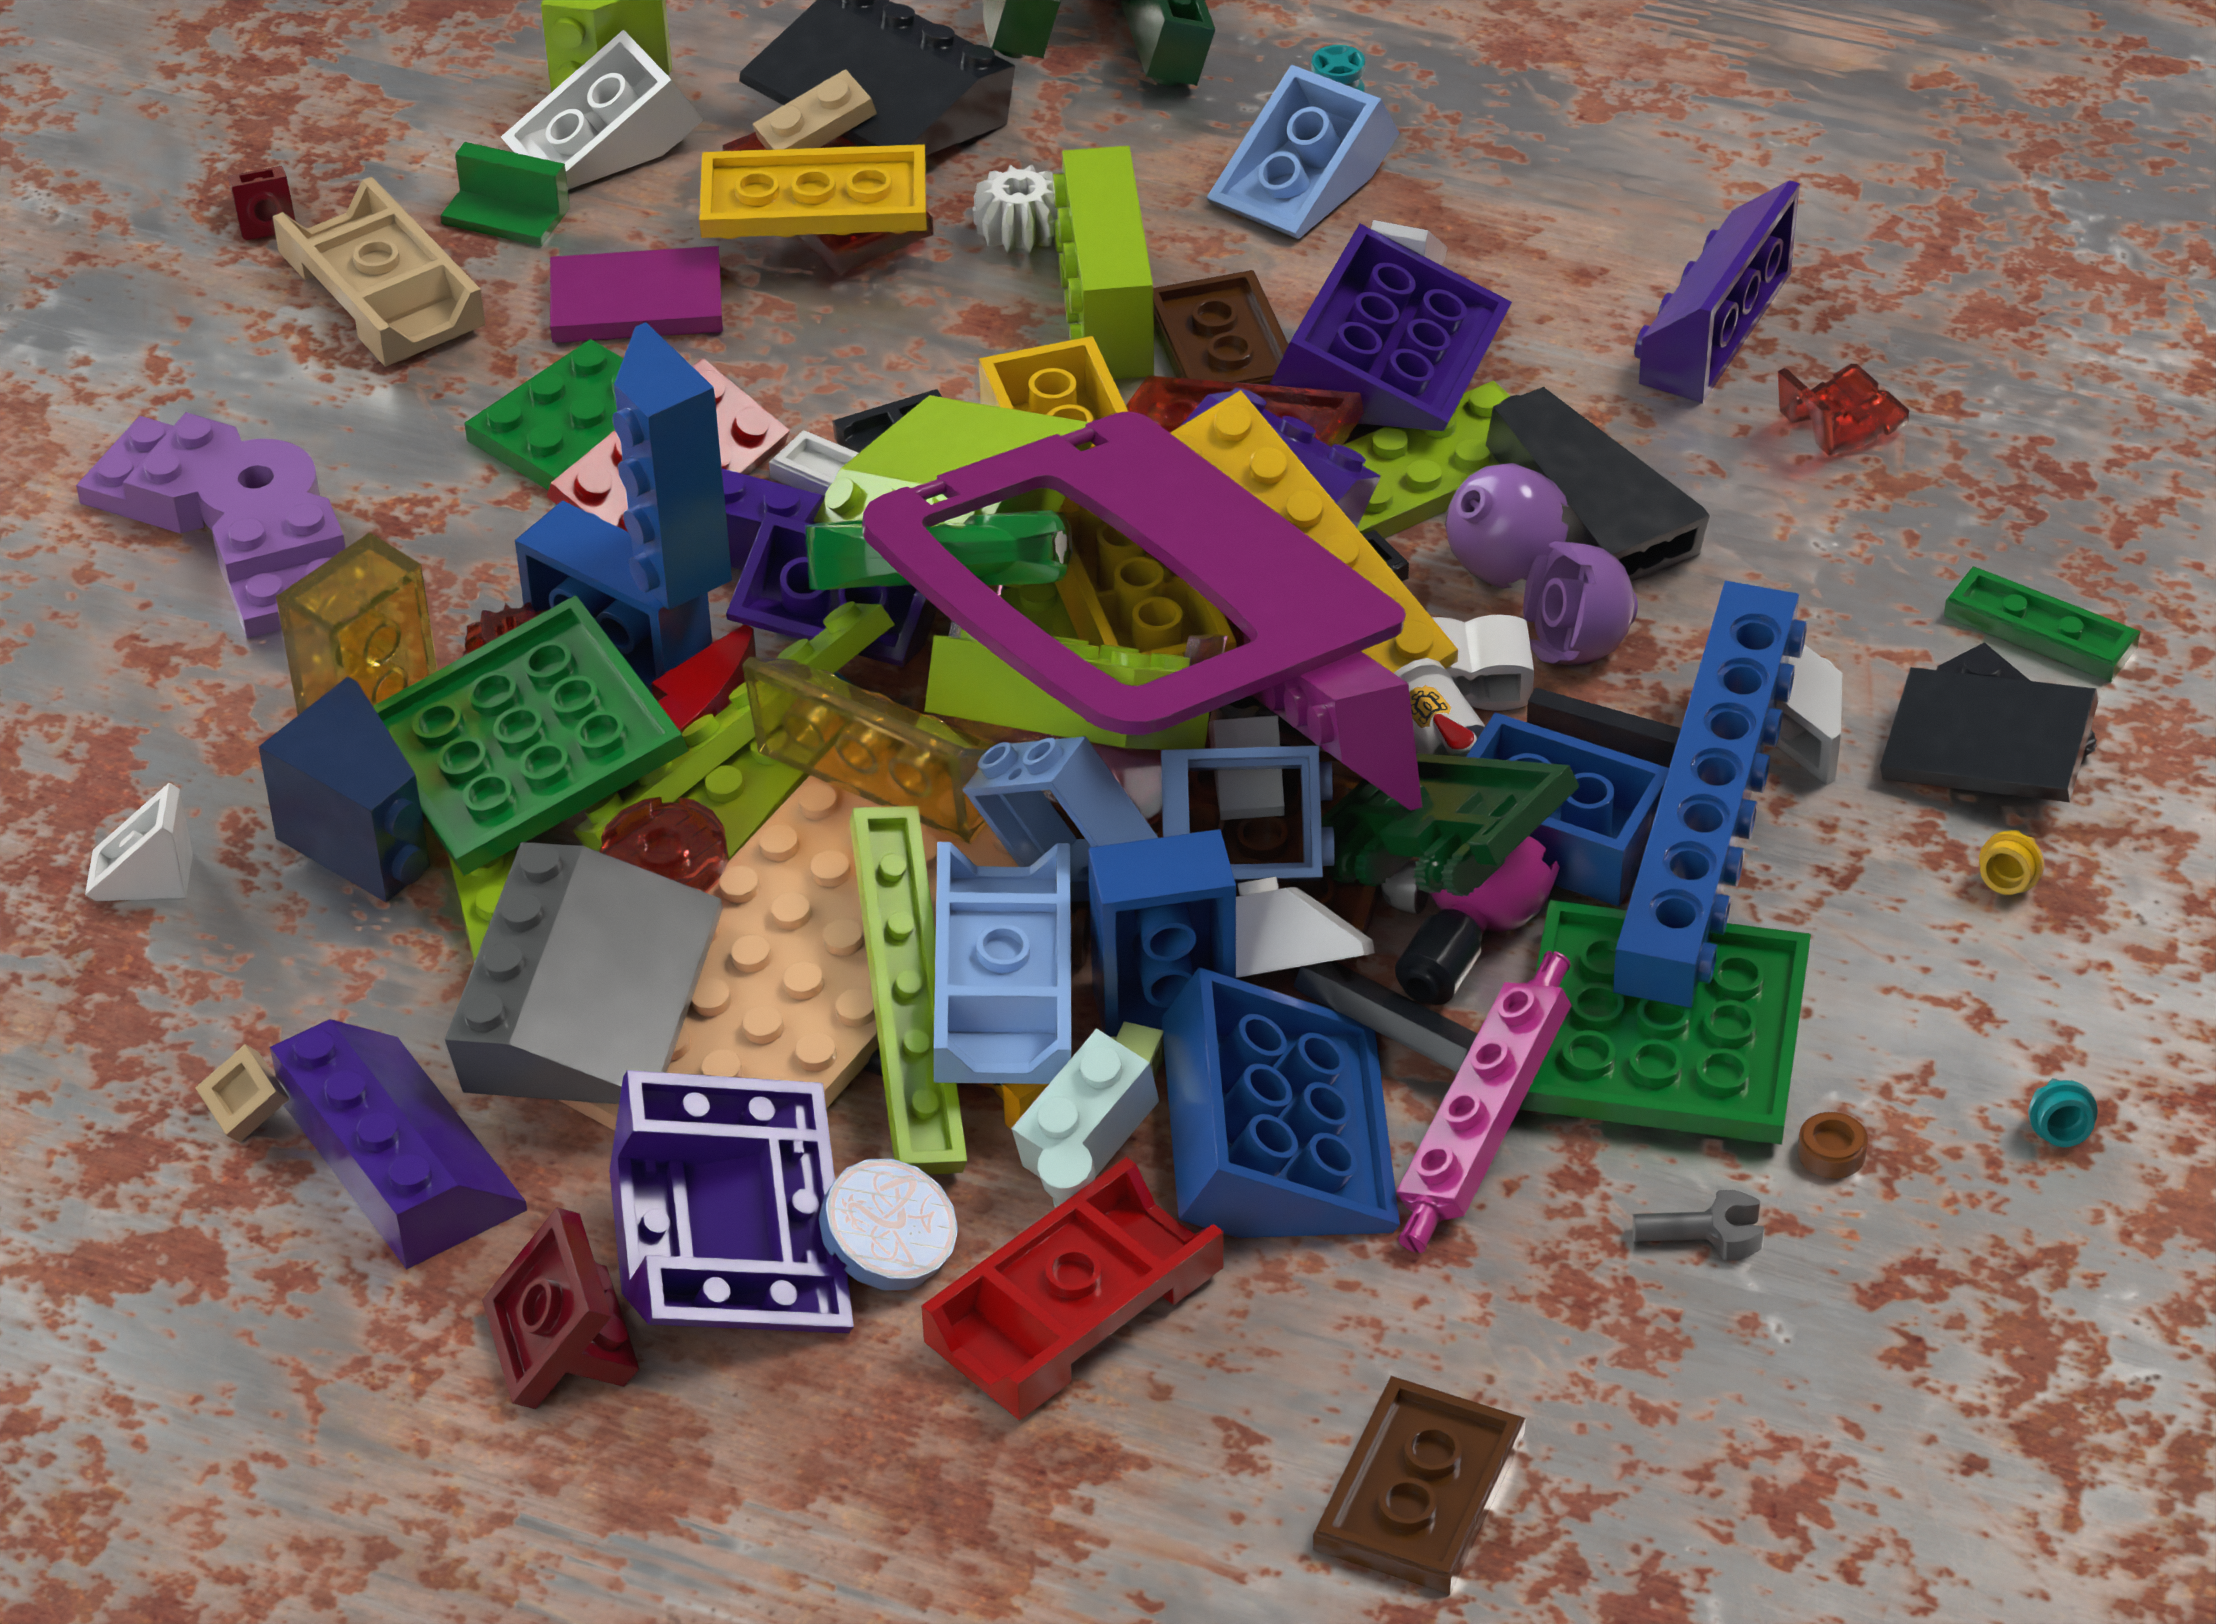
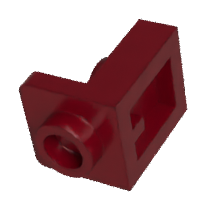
M282 166L228 176L240 232L244 240L276 235L273 216L283 212L295 220L287 176Z

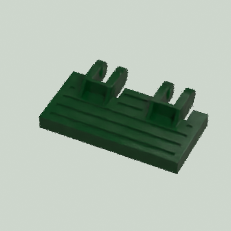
M1416 753L1422 808L1409 810L1372 783L1363 779L1321 818V827H1333L1334 866L1327 867L1330 871L1329 875H1332L1333 880H1338L1339 883H1354V880H1360L1359 883H1364L1366 886H1381V883H1386V878H1391L1412 857H1417L1420 859L1418 862H1415L1416 867L1413 869L1415 871L1413 878H1415V885L1419 886V890H1424V892L1441 893L1442 889H1447V893H1452L1455 896H1469L1470 892L1474 893V888H1479L1505 863V858L1580 786L1570 765Z

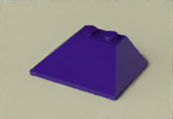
M627 1070L622 1080L609 1169L621 1294L648 1325L850 1333L854 1325L847 1272L844 1271L846 1264L838 1258L836 1253L831 1256L823 1244L818 1219L824 1196L835 1181L823 1083Z

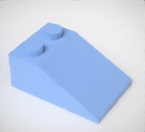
M1291 64L1206 198L1212 205L1299 239L1373 177L1400 133L1381 98Z

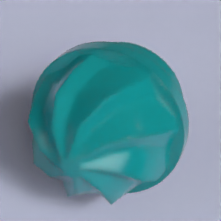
M2054 1078L2046 1086L2036 1089L2028 1109L2029 1121L2035 1133L2042 1139L2059 1147L2075 1146L2086 1140L2094 1129L2098 1114L2095 1098L2086 1086L2073 1080L2060 1081Z

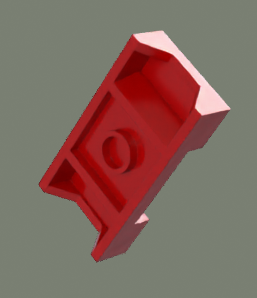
M1125 1157L921 1305L924 1342L1020 1421L1072 1382L1071 1363L1161 1296L1172 1305H1175L1223 1269V1231L1212 1224L1195 1234L1156 1205L1136 1163Z

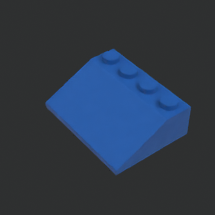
M1199 967L1161 1018L1162 1030L1164 1031L1163 1042L1179 1220L1204 1228L1214 1224L1224 1234L1238 1238L1394 1233L1399 1227L1400 1221L1375 1030L1340 1012Z

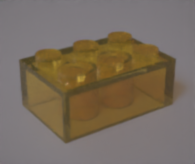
M370 532L276 596L297 716L347 676L358 682L370 703L374 706L438 671L422 566L419 562Z

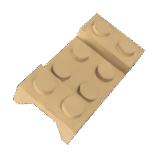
M372 176L361 181L346 213L306 229L283 212L273 216L279 253L304 280L315 276L355 319L358 338L385 367L398 361L406 360L417 353L448 340L456 339L467 332L486 325L481 289Z

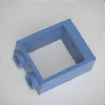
M1086 736L1063 739L1045 738L1032 742L1011 744L1009 742H1002L996 744L981 756L978 761V770L962 789L1019 867H1030L1057 843H1070V902L1090 901L1089 847L1158 838ZM1041 790H1051L1085 839L1075 838Z
M1319 746L1161 750L1163 837L1190 834L1188 771L1301 768L1303 863L1231 864L1230 866L1235 883L1277 877V882L1321 881L1323 877L1322 866H1334L1333 827H1321L1320 801H1332L1331 761L1319 762Z

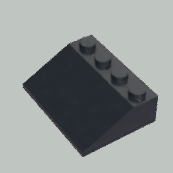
M816 0L740 71L739 82L785 105L846 69L872 98L877 114L840 136L860 147L925 144V155H928L1007 124L1015 65L996 56L991 48L973 44L955 34L952 28L942 24H934L915 14L913 8L904 4H897L890 0Z

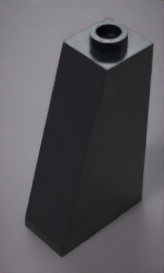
M1545 387L1521 396H1510L1500 404L1493 406L1486 447L1500 465L1514 463L1538 472L1553 481L1563 492L1568 505L1567 507L1561 503L1563 509L1562 522L1568 525L1565 542L1581 543L1605 549L1625 567L1631 582L1700 554L1710 518L1705 508Z

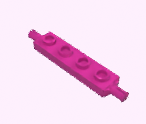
M1551 951L1545 952L1533 980L1527 983L1504 982L1396 1191L1405 1207L1412 1212L1403 1232L1400 1233L1398 1238L1400 1244L1412 1252H1416V1249L1419 1253L1425 1252L1438 1222L1444 1219L1448 1220L1465 1216L1571 1007V1003L1563 988H1559L1562 979L1571 966L1569 959L1563 954L1556 951L1553 954Z

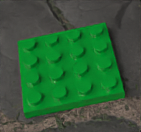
M576 595L373 706L416 774L423 818L463 876L518 847L521 842H527L689 751L682 733Z
M1549 900L1536 972L1545 952L1551 951L1553 954L1556 951L1566 956L1571 966L1562 979L1559 988H1563L1571 1003V1007L1519 1109L1782 1145L1811 934L1727 923L1724 935L1713 933L1710 943L1718 945L1711 983L1699 982L1692 1008L1613 992L1616 947L1627 910Z

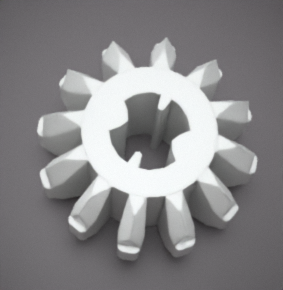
M1009 165L1007 172L989 171L988 179L977 183L976 193L974 194L973 222L976 225L977 234L985 236L987 246L1004 245L1007 253H1010L1015 248H1024L1030 253L1035 245L1051 246L1054 237V219H1058V208L1054 206L1052 172L1043 171L1036 173L1033 165L1028 166L1024 170L1016 169Z

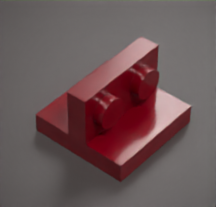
M556 1207L482 1299L512 1404L536 1409L565 1373L625 1387L639 1370L607 1266L595 1262L580 1213Z

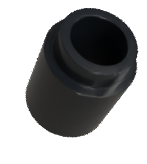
M1443 909L1437 914L1427 917L1395 965L1397 980L1405 993L1421 1003L1441 1005L1449 1002L1481 954L1480 943L1482 933L1480 927L1469 915L1456 909Z

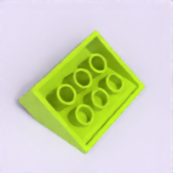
M929 395L840 468L833 483L827 489L824 501L813 521L815 523L862 520L863 512L869 502L883 494L906 486L913 488L936 480L937 475L1055 434L1060 436L1085 428L1086 423L1089 422ZM1089 442L1076 448L1082 452L1090 449L1092 443ZM1049 488L1034 489L945 522L963 524L971 515L1046 510L1058 512L1066 496ZM941 494L926 501L934 504L948 498ZM1002 585L1017 589L1021 587V585Z

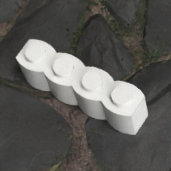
M1488 615L1464 623L1451 618L1432 617L1458 648V662L1446 670L1471 706L1484 710L1503 711L1520 708L1528 704V700L1533 693L1534 667L1527 621L1525 619L1511 615Z

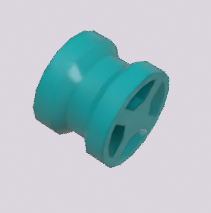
M1330 45L1317 50L1313 54L1311 72L1365 92V85L1362 79H1360L1365 73V57L1362 52L1347 45Z

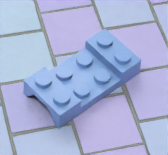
M937 842L934 1083L1050 1084L1071 1059L1070 843L1055 844L1030 867L976 866L951 842Z

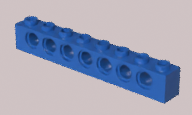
M1731 581L1724 582L1617 943L1614 993L1692 1008L1699 982L1711 983L1718 951V945L1710 943L1713 933L1724 935L1726 930L1731 896L1723 894L1726 885L1737 887L1740 880L1745 850L1744 848L1737 847L1739 838L1751 839L1758 804L1757 801L1750 800L1752 791L1764 792L1770 766V755L1763 754L1765 746L1776 748L1783 717V710L1775 708L1777 701L1789 702L1795 676V665L1788 664L1789 658H1801L1804 649L1808 622L1797 620L1798 593Z

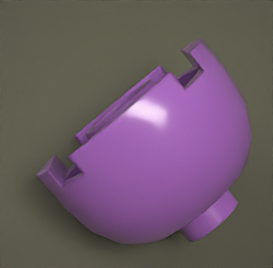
M1514 463L1486 466L1471 474L1457 488L1448 506L1445 527L1451 551L1471 574L1498 588H1512L1507 583H1513L1521 578L1527 581L1532 563L1538 555L1549 556L1553 550L1552 547L1548 546L1554 541L1565 542L1568 525L1562 522L1563 509L1561 505L1562 503L1568 507L1566 496L1553 481L1533 470Z
M1554 541L1548 545L1553 548L1549 556L1538 555L1532 563L1525 585L1524 619L1529 622H1535L1536 634L1540 641L1529 639L1530 647L1543 662L1565 665L1591 664L1614 652L1624 639L1637 615V597L1625 567L1605 549L1581 543Z

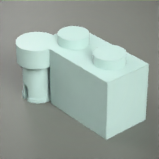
M1096 1028L1011 1128L1022 1166L1041 1178L1044 1190L1053 1197L1055 1208L1095 1180L1099 1172L1159 1102L1150 1062Z

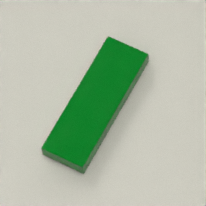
M1974 566L1946 599L1944 617L2109 682L2114 680L2138 648L2141 632Z

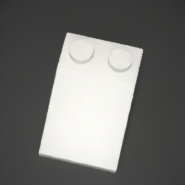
M622 30L503 134L501 138L514 153L564 163L568 189L663 156L677 143L683 141L704 119L670 77Z

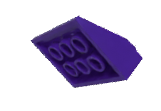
M1359 223L1292 337L1266 393L1283 401L1288 407L1302 411L1318 420L1444 431L1512 302Z

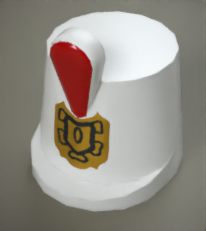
M1430 658L1415 660L1399 668L1394 674L1409 685L1416 753L1466 757L1484 730L1485 725L1459 691L1448 671L1439 661Z

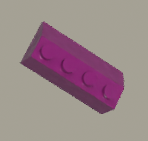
M1243 635L1244 645L1252 642L1246 635ZM1362 651L1251 695L1292 727L1311 739L1316 745H1319L1341 763L1409 810L1422 808L1409 685Z

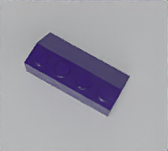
M1789 180L1731 211L1719 230L1712 229L1706 238L1703 252L1696 262H1688L1683 271L1680 285L1674 294L1668 292L1664 296L1657 318L1651 326L1644 325L1638 334L1634 356L1640 359L1639 384L1700 403L1705 401L1791 275L1800 183Z
M329 1019L270 1047L276 1079L290 1098L284 1104V1107L406 1270L527 1211L525 1199L398 1037Z

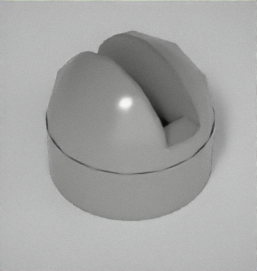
M1409 860L1391 878H1386V883H1381V893L1388 905L1401 911L1420 914L1426 905L1429 893L1419 890V886L1415 885L1416 880L1413 878L1415 871L1413 869L1416 867L1415 862L1418 861Z

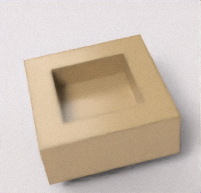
M246 1044L196 1087L199 1095L224 1133L239 1143L290 1099L260 1053Z

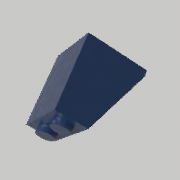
M347 676L258 747L277 840L386 903L407 885L416 882L423 872L430 867L416 774L356 680Z

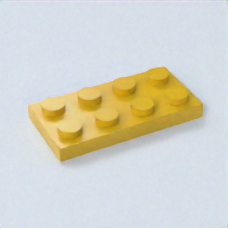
M925 144L702 152L699 214L701 238L792 237L807 234L849 235L865 232L905 233L908 231L927 230Z

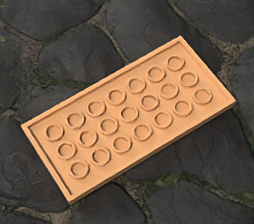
M850 732L701 890L721 898L723 910L667 1073L823 1083L827 1109L869 1062L872 1053L879 1048L850 829L853 808L918 806L936 932L937 842H951L976 866L1019 867L962 790L964 787ZM558 1100L615 1131L619 1104Z

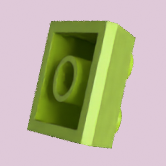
M542 0L541 12L551 92L622 30L667 75L670 74L672 59L666 0Z

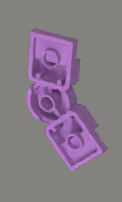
M187 412L184 413L174 426L139 416L76 485L81 504L180 534L204 528L205 522L212 530L218 564L246 638L365 608L362 590L347 556L344 535L329 498L320 496L314 462L307 452L292 443L276 439L241 441L235 426Z

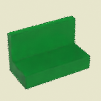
M464 142L455 153L460 190L440 217L441 224L542 247L570 209L565 164Z

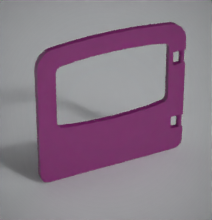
M1135 412L1115 413L1086 423L1085 428L1062 436L1055 434L937 475L936 480L913 488L906 486L883 494L870 501L863 512L862 531L866 542L932 604L1010 667L1083 717L1087 722L1101 729L1119 734L1146 735L1165 730L1392 639L1401 634L1404 627L1406 613L1398 602L1152 419ZM1089 442L1096 446L1082 452L1076 448ZM1049 488L1056 490L1089 510L1163 563L1226 615L1252 642L1143 685L1129 686L1122 684L1082 659L1013 608L950 554L926 527H931L1034 489ZM941 494L948 498L934 504L926 501Z

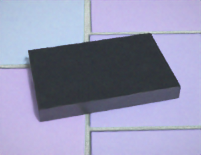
M1910 667L1881 760L1882 779L2070 803L2098 705L2096 688Z

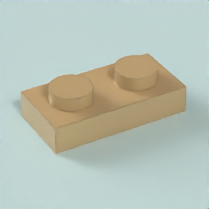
M845 69L789 103L777 108L752 125L759 141L767 150L820 148L876 115L877 112L872 98Z

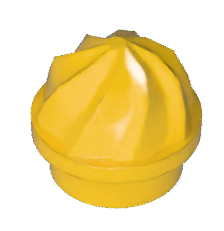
M2019 830L2003 831L1991 836L1985 842L1979 854L1981 877L1989 888L2004 895L2022 893L2033 888L2044 871L2043 854L2037 846L2035 838L2027 837Z

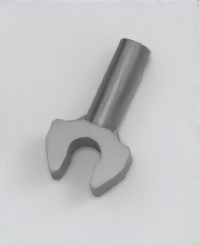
M1719 1190L1716 1193L1714 1203L1705 1212L1633 1214L1634 1241L1707 1239L1712 1242V1245L1718 1250L1723 1260H1741L1762 1249L1764 1227L1760 1225L1735 1226L1732 1224L1757 1223L1760 1200L1736 1190Z

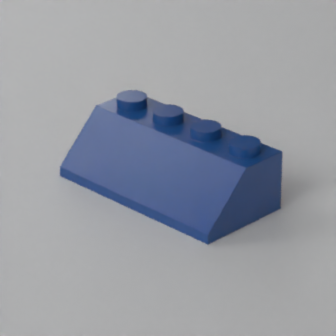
M645 322L634 328L614 383L617 412L613 414L612 420L621 442L623 461L618 464V472L626 489L628 510L624 511L623 517L627 531L631 536L633 557L629 559V569L635 583L643 592L650 591L668 610H671L732 581L714 387Z

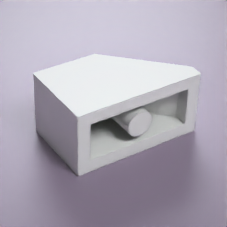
M1804 644L1801 658H1789L1788 664L1795 665V676L1789 702L1777 701L1775 708L1783 710L1777 747L1827 785L1836 780L1841 738L1843 673L1835 668L1828 659L1821 657Z
M1277 877L1238 883L1240 896L1236 897V978L1375 953L1372 939L1298 887L1279 889Z

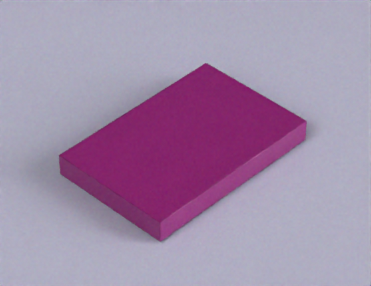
M719 246L550 257V330L552 343L588 341L589 339L631 338L634 328L645 322L660 336L723 331Z

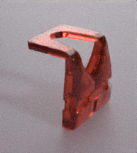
M1858 364L1846 366L1833 374V379L1827 383L1822 381L1811 390L1788 369L1783 368L1778 371L1779 411L1792 423L1812 420L1815 442L1828 456L1877 441L1878 435L1882 433L1889 435L1909 422L1910 410L1889 391L1879 390V383Z

